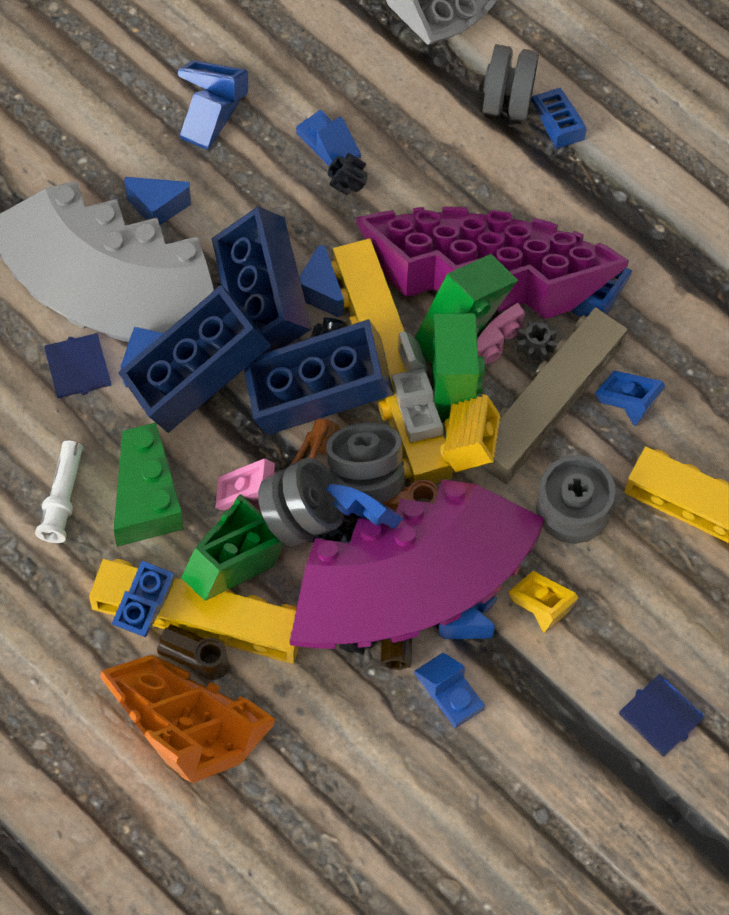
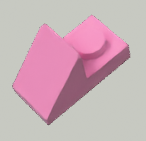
M264 458L219 476L215 508L225 511L229 510L235 499L241 494L261 512L258 490L261 481L274 473L275 463Z

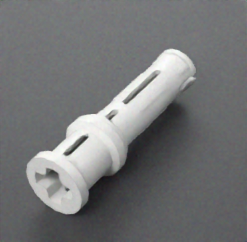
M69 440L62 443L51 493L42 503L44 513L41 525L37 526L35 534L39 539L49 543H62L67 537L64 530L67 518L73 512L70 499L81 454L84 450L80 443L77 445V449H75V441Z

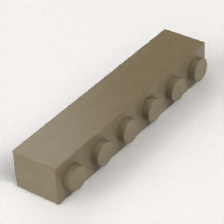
M596 307L588 316L582 315L573 328L574 333L570 338L566 339L564 337L558 343L553 352V358L549 362L544 360L534 373L535 379L529 385L525 383L520 387L514 397L515 402L509 409L504 407L499 412L501 419H499L500 429H498V438H496L497 448H495L494 462L480 467L507 485L624 346L628 329Z

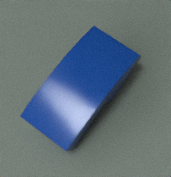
M330 484L326 488L335 498L333 505L346 516L354 513L363 519H369L377 526L384 523L393 529L403 520L393 509L359 490L337 484Z
M141 561L129 592L125 591L112 625L146 638L176 578L175 573Z

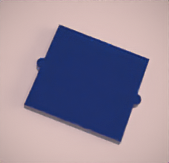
M98 333L79 338L70 336L66 341L44 346L57 398L79 393L86 395L88 391L111 386Z
M661 674L653 679L643 690L638 689L635 697L618 713L663 757L680 741H687L688 734L705 718Z

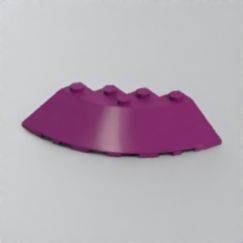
M424 207L413 208L412 214L396 215L394 210L356 217V224L364 239L370 238L386 278L405 296L417 295L420 292L433 288L438 292L448 273L492 254L518 279L515 286L497 308V311L507 310L516 303H519V305L526 303L542 318L546 319L573 310L628 267L629 263L628 259L602 243H598L595 246L584 241V234L577 231L572 233L558 231V224L534 218L532 223L512 219L510 212L492 210L485 215L468 213V207H442V212L425 210Z
M442 479L435 504L400 499L396 512L403 520L395 529L384 523L377 526L370 520L358 518L350 544L315 538L305 567L290 637V645L336 649V644L358 643V648L371 647V642L390 638L392 643L419 636L420 630L437 624L445 626L461 618L462 612L477 603L484 604L502 589V584L511 575L515 576L521 568L522 561L528 553L531 554L538 541L544 524V518L477 484Z

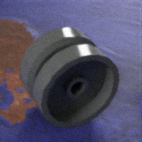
M495 44L484 82L483 114L499 116L503 111L505 99L508 97L510 98L508 112L510 118L527 121L539 51L523 49L519 53L516 68H513L512 48Z
M373 422L357 423L338 430L327 441V461L330 472L333 474L338 485L359 490L381 503L392 499L404 488L405 468L402 461V439L395 429Z
M572 455L562 457L551 463L542 475L536 504L537 515L544 518V530L557 540L572 544L588 542L600 535L609 522L614 504L616 488L613 476L603 464L591 457Z
M304 458L292 464L286 470H279L267 476L261 481L258 490L259 506L267 526L279 541L288 546L305 544L313 540L317 535H324L337 529L343 523L345 514L333 505L335 498L326 490L330 484L338 485L327 467L314 458Z

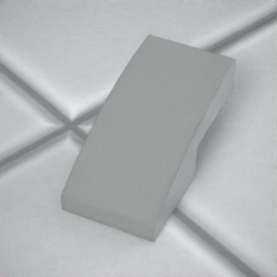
M406 331L399 333L398 352L405 371L424 368L431 385V374L418 341Z
M421 368L391 375L397 403L410 443L442 436L443 426L434 404L433 390L425 369Z

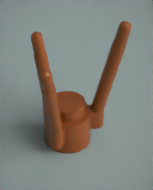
M328 419L316 420L312 431L307 432L304 443L290 466L302 460L309 447L311 448L309 458L315 459L318 453L327 454V441L333 433L340 430L339 425Z

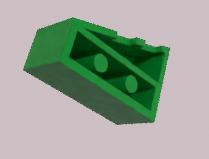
M492 254L446 275L414 337L418 341L423 355L431 363L434 362L435 350H433V338H435L434 314L475 313L476 333L478 335L517 283L518 279Z
M475 313L434 314L435 338H433V350H435L434 362H432L431 388L433 390L434 404L441 423H445V420L449 418L453 403L458 404L459 401L464 403V400L470 401L471 398L476 399L477 396L480 397V394H482V377L485 374L484 356L478 357Z
M156 422L122 431L113 529L117 547L184 530L182 512Z
M239 494L229 510L223 513L219 522L209 530L195 547L181 579L201 598L207 601L273 568L285 544L279 541L270 531L262 513Z

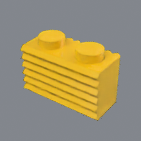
M487 395L477 396L476 399L471 398L470 401L464 400V403L460 401L458 404L453 403L450 416L445 420L446 439L445 442L441 443L440 451L444 461L449 462L455 472L494 462L495 448H497L496 438H498V429H500L499 419L501 417Z

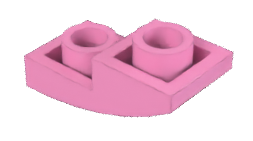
M519 303L498 315L478 337V357L484 356L486 365L493 363L501 356L504 338L506 340L512 339L517 335L518 329L523 328L525 312Z

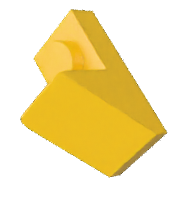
M535 571L529 573L508 591L512 602L534 613L544 633L567 615L578 600L575 592Z

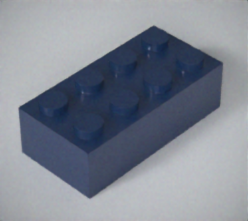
M258 206L211 238L222 286L240 303L272 345L262 354L285 347L312 330L285 217Z
M220 285L118 373L148 417L169 433L272 345L240 303Z
M370 319L261 354L244 369L253 419L266 435L394 395L382 339Z

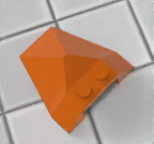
M152 654L102 670L101 679L168 766L192 784L240 765L274 726L276 720L250 700L239 696L237 701L219 693L220 686L212 682L207 687L189 679L190 672Z

